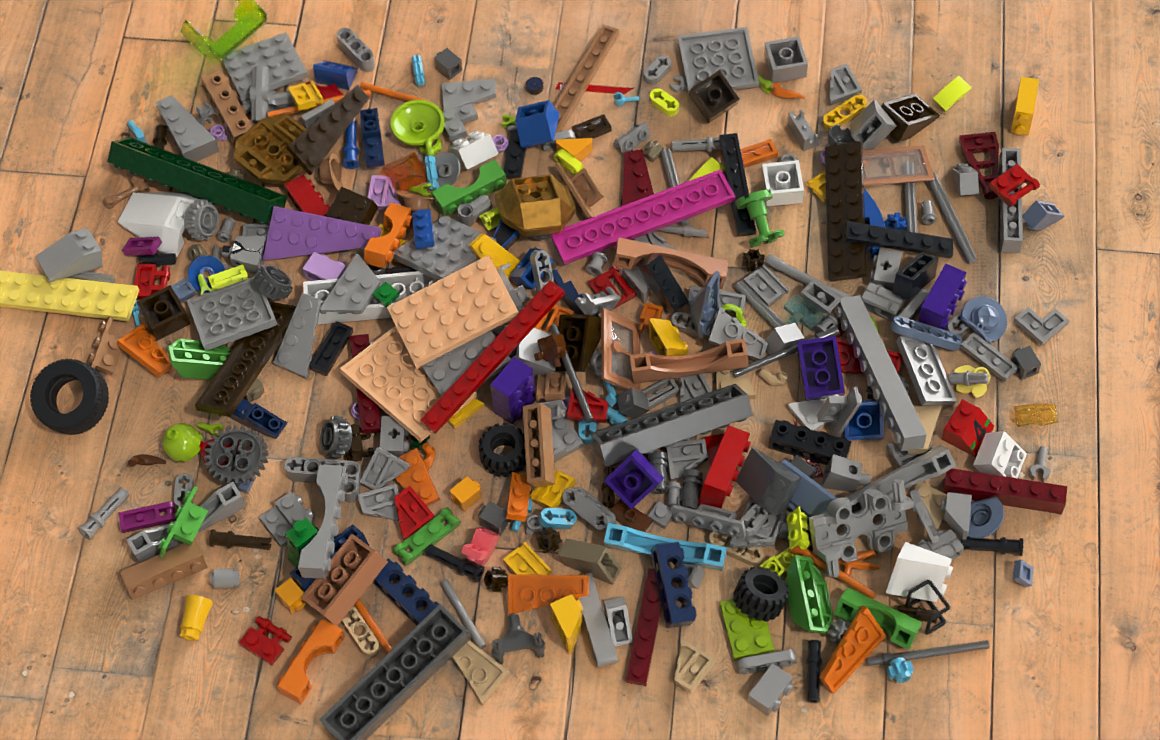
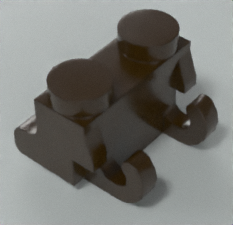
M352 424V455L347 453L346 459L347 461H362V458L374 454L372 447L368 448L369 451L365 452L362 445V440L369 439L371 433L361 435L362 431L359 425Z

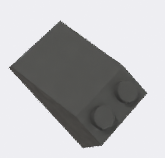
M752 447L736 482L758 505L770 513L778 515L786 511L802 478Z

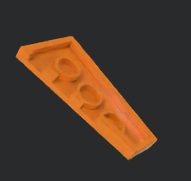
M508 574V615L548 606L550 603L573 594L575 599L589 596V575Z
M861 606L819 677L830 693L834 694L886 637L869 609L865 606Z

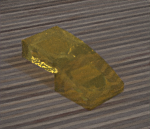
M1036 403L1014 406L1017 427L1035 423L1038 426L1058 423L1055 404Z

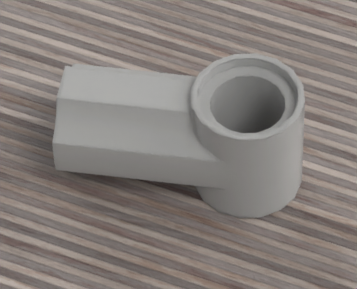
M481 195L469 204H461L458 207V222L469 227L472 226L475 219L492 209L493 206L490 199L486 195Z

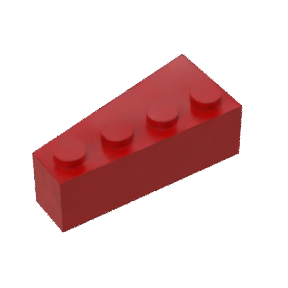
M728 425L705 479L698 507L700 504H705L722 509L726 497H730L733 490L732 481L736 482L740 471L737 468L742 467L745 456H743V453H748L751 442L748 441L750 433Z

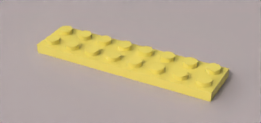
M0 271V307L108 319L111 316L113 320L129 321L139 293L138 286L71 278H62L49 282L44 275Z

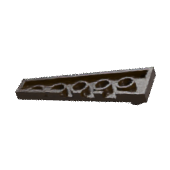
M357 85L286 147L309 175L317 169L369 100V97Z

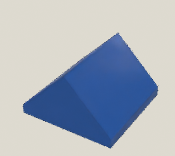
M326 60L313 64L316 83L328 86L335 84L338 88L350 90L358 72L357 67Z
M877 400L862 401L855 415H853L849 424L843 430L844 438L847 440L884 438V415L881 414L880 405Z

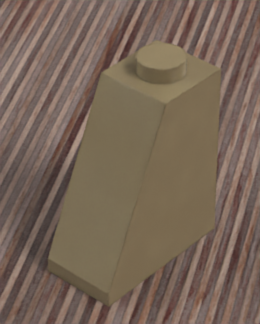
M566 538L558 554L567 567L584 574L591 572L594 578L611 585L614 584L621 570V566L606 546Z

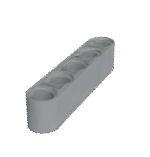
M592 573L581 574L589 575V596L577 598V600H580L583 607V621L597 667L617 663L616 650Z

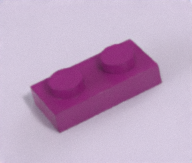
M159 237L130 238L122 252L125 256L154 255L162 241Z

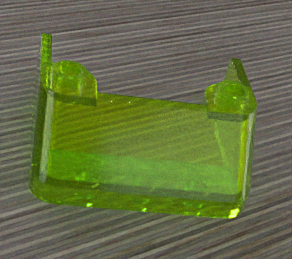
M236 0L240 4L234 11V16L238 23L215 42L210 37H202L187 20L183 22L181 33L199 52L216 59H224L265 25L267 14L254 0Z

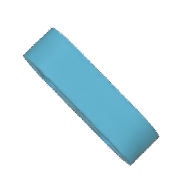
M579 420V437L584 444H592L591 434L589 437H585L586 429H589L590 433L596 432L597 422L586 423V421Z
M545 508L539 515L538 521L545 528L570 529L577 521V516L570 509Z

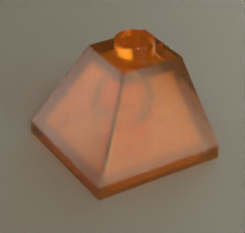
M415 152L382 166L386 175L390 176L395 190L407 191L412 186H418L427 182L426 170Z

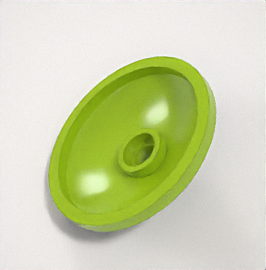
M426 100L406 102L399 106L391 117V130L394 136L402 143L412 146L425 145L426 139L434 141L442 133L445 124L441 109L434 103Z

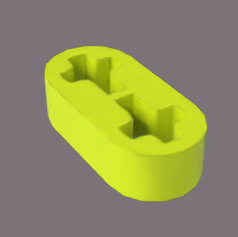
M658 88L650 92V103L667 116H675L678 113L679 103L675 98Z
M560 148L553 154L556 163L558 162L573 176L584 168L580 161L564 149Z

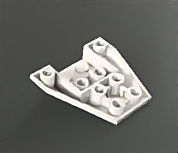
M181 192L133 193L118 220V224L138 238L159 237L162 243L157 251L163 254L175 253L176 257H178L185 243L182 237L185 229V212L191 203L194 204L195 200L205 199H196L190 193Z

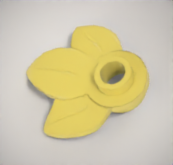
M964 365L956 368L954 371L955 373L971 371V373H987L989 375V382L991 379L989 371L984 367L975 369L970 365ZM957 384L956 391L962 394L972 392L975 398H979L986 393L987 384H971V386Z

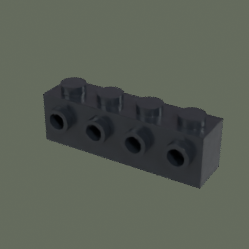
M776 420L769 438L768 448L793 456L798 455L800 458L827 465L833 454L848 459L852 441L844 437L829 435L824 431H814L806 426L793 425L785 420Z

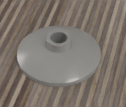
M450 152L440 153L435 157L436 164L434 165H436L438 180L436 181L439 182V187L447 183L453 185L460 174V162Z

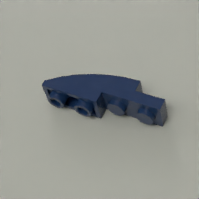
M378 109L360 110L367 168L385 166Z
M245 399L241 400L230 417L248 428L251 427L254 431L275 439L278 438L287 425V422L256 403L251 404Z

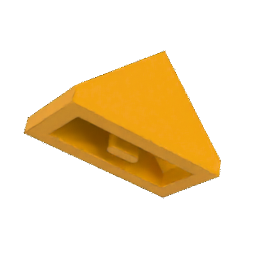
M592 138L556 139L557 151L560 148L564 149L578 161L582 162L593 152Z

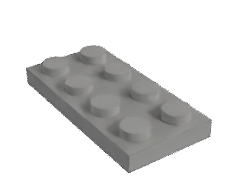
M900 336L896 342L921 405H954L957 400L935 346L907 336Z

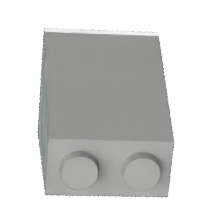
M533 328L508 355L511 360L515 357L531 367L534 376H538V374L546 376V374L555 371L552 361L535 360L534 354L541 352L537 340L552 335L539 329Z

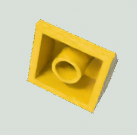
M649 319V339L659 355H687V351H689L688 345L680 339L678 328L673 326L670 320Z
M573 594L550 603L552 621L568 654L574 650L582 629V619H584L582 604L579 599L575 600Z

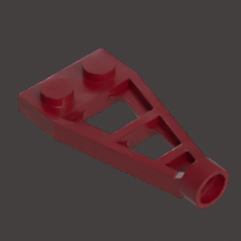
M996 132L959 135L962 155L968 165L978 172V182L983 190L985 199H995L998 195L989 187V184L998 177L999 144ZM989 152L990 160L978 162L973 153ZM991 168L992 175L982 176L980 169Z

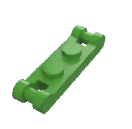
M446 507L438 516L404 542L397 544L393 548V552L402 558L401 561L405 565H409L425 553L429 545H435L456 529L461 521L458 517H454L452 511ZM445 520L449 522L446 526L442 524ZM410 548L412 552L407 553L406 550Z

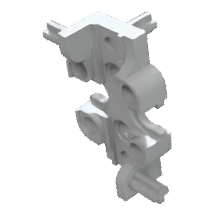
M893 480V494L885 495L876 489L864 491L862 493L863 507L857 513H852V504L849 502V499L842 497L831 501L826 513L809 517L807 531L811 533L813 553L826 562L828 577L835 578L840 575L839 558L846 562L858 560L854 541L858 536L866 535L869 549L883 553L893 547L895 534L908 530L906 509L913 508L914 501L905 496L904 480ZM880 514V521L874 524L873 517ZM844 524V531L837 534V527Z

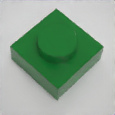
M386 281L372 293L373 298L386 308L400 296L399 292Z

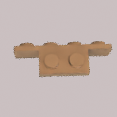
M557 162L555 164L558 169L556 173L561 180L566 182L565 185H567L569 192L573 193V200L576 205L581 206L583 209L581 213L587 220L595 217L590 207L604 196L588 170L583 168L571 178L566 169Z
M111 316L106 321L103 320L98 329V331H101L100 336H97L93 343V347H95L94 352H91L87 359L89 366L109 375L114 373L122 351L117 346L120 338L108 333L113 320Z

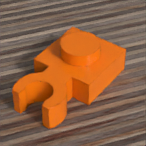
M645 302L640 315V322H642L639 325L640 334H642L643 329H649V319H661L663 313L662 306Z

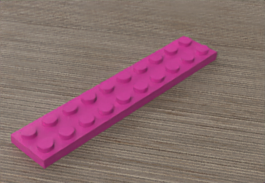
M720 169L565 227L561 233L551 234V239L563 264L566 265L590 256L596 251L601 252L616 246L618 237L633 240L735 201V195Z

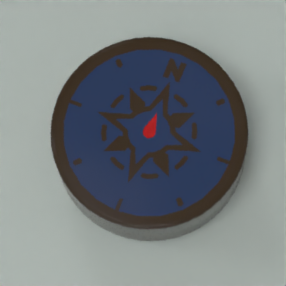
M531 77L526 81V90L529 94L537 95L543 91V81L539 77Z

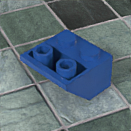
M550 100L518 107L515 123L522 148L554 141L560 113Z

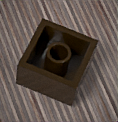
M720 70L689 91V96L708 123L736 106L740 101V98Z
M341 186L326 217L370 225L379 207L372 199Z
M171 285L137 301L139 310L156 341L191 324L184 307Z

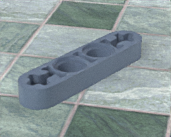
M895 316L890 324L891 330L897 334L952 351H957L963 342L962 338L953 332L901 316Z

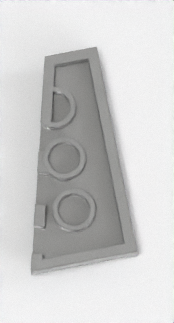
M305 293L301 294L273 362L306 378H309L310 373L309 364L312 361L313 354L311 352L313 343H315L316 335L314 334L318 324L321 300Z

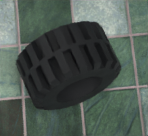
M498 423L495 424L494 428L491 426L487 428L488 432L484 431L482 433V438L479 439L478 445L480 460L485 470L488 469L490 474L495 472L498 477L501 474H504V477H509L508 474L516 473L517 470L521 471L523 465L526 466L525 439L520 428L516 429L513 424L508 426L507 423H503L502 426H499ZM501 445H509L514 448L512 452L506 455H499L493 452Z
M751 567L742 573L734 590L733 600L736 603V607L741 609V612L747 614L751 619L755 618L757 621L763 620L764 622L769 621V619L774 620L780 615L788 599V584L775 571L772 572L768 568Z

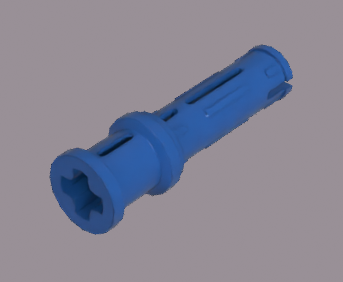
M353 120L346 129V145L343 148L344 160L342 162L343 167L346 169H355L359 165L357 160L359 149L356 145L357 120Z

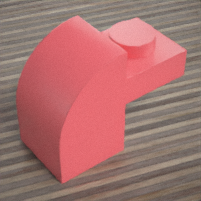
M484 527L477 528L471 543L464 545L461 553L465 554V558L484 566L492 555L500 534Z

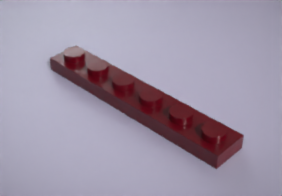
M369 334L350 336L352 359L370 346ZM356 387L362 434L381 432L378 405Z
M648 568L626 677V683L647 686L662 609L655 569Z

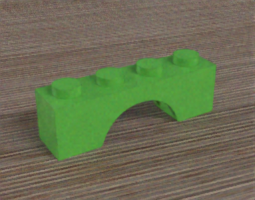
M495 159L479 167V178L471 186L457 188L447 183L432 191V197L435 198L433 202L443 216L454 214L461 204H469L481 195L488 196V194L502 189L507 184L506 174Z
M847 587L840 597L834 615L852 623L861 606H865L869 609L879 626L888 633L890 641L906 649L911 648L923 622Z

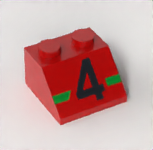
M962 399L944 427L941 440L977 457L985 434L991 433L995 426L979 407Z

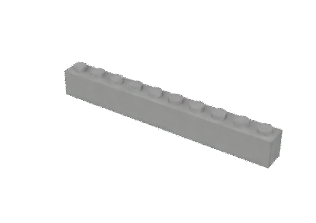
M861 296L841 298L842 300L835 307V315L841 322L842 330L846 332L849 345H852L854 349V356L860 362L861 371L865 373L867 384L873 390L874 399L880 405L881 414L885 416L887 427L893 433L894 442L898 444L901 451L924 448L927 433Z

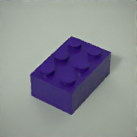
M949 264L944 265L921 306L918 322L943 330L946 329L949 323V316H953L956 311L957 301H961L965 294L964 289L967 285L965 277L967 272Z
M836 336L797 341L805 400L824 399L835 394L844 396L845 389Z
M515 357L490 385L494 413L510 424H514L516 420L522 418L523 406L533 404L536 400L533 369Z

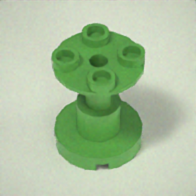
M765 189L748 194L749 196L746 199L743 196L735 201L737 209L747 208L750 219L756 222L760 236L749 240L748 243L751 248L761 245V242L764 241L767 244L778 240L777 238L785 235L784 230L770 232L765 217L768 215L765 202L773 197L771 190Z

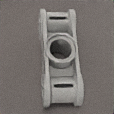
M567 488L564 491L563 501L596 529H607L608 523L616 524L615 514L583 488Z

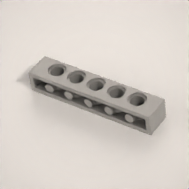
M1002 148L999 159V176L1016 164L1021 166L1020 148ZM1022 185L1009 194L1013 195L1022 188ZM1022 197L1012 207L1008 206L1000 198L1001 252L1020 253L1023 243Z

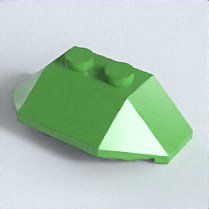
M178 339L167 348L170 363L181 377L207 380L214 378L232 352L231 349L224 345L204 350L201 340Z
M794 555L785 580L789 589L788 604L792 621L808 632L825 634L834 619L826 580L819 569L813 564L814 561L811 557Z

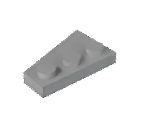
M495 79L442 83L444 112L469 103L479 104L496 98Z
M719 307L707 343L719 346L725 341L745 339L748 358L755 361L764 358L768 343L752 330L746 329L735 317L729 316L722 307Z

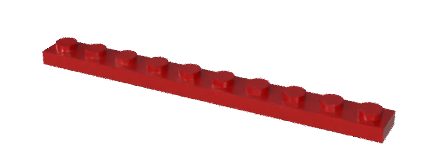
M549 280L420 419L421 423L436 434L565 295V291Z

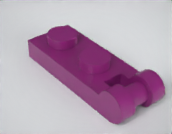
M164 502L119 512L122 533L170 524L176 521L174 502ZM166 512V515L160 516V513Z

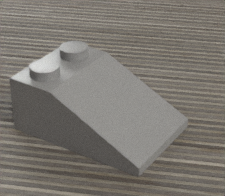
M88 228L68 233L35 256L49 282L102 267V250Z

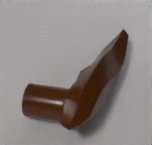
M140 454L133 456L128 461L130 467H134L137 464L150 466L166 464V460L152 455Z

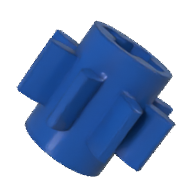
M900 213L888 214L887 220L884 221L886 228L904 230L905 227H908L905 221L906 217H900Z

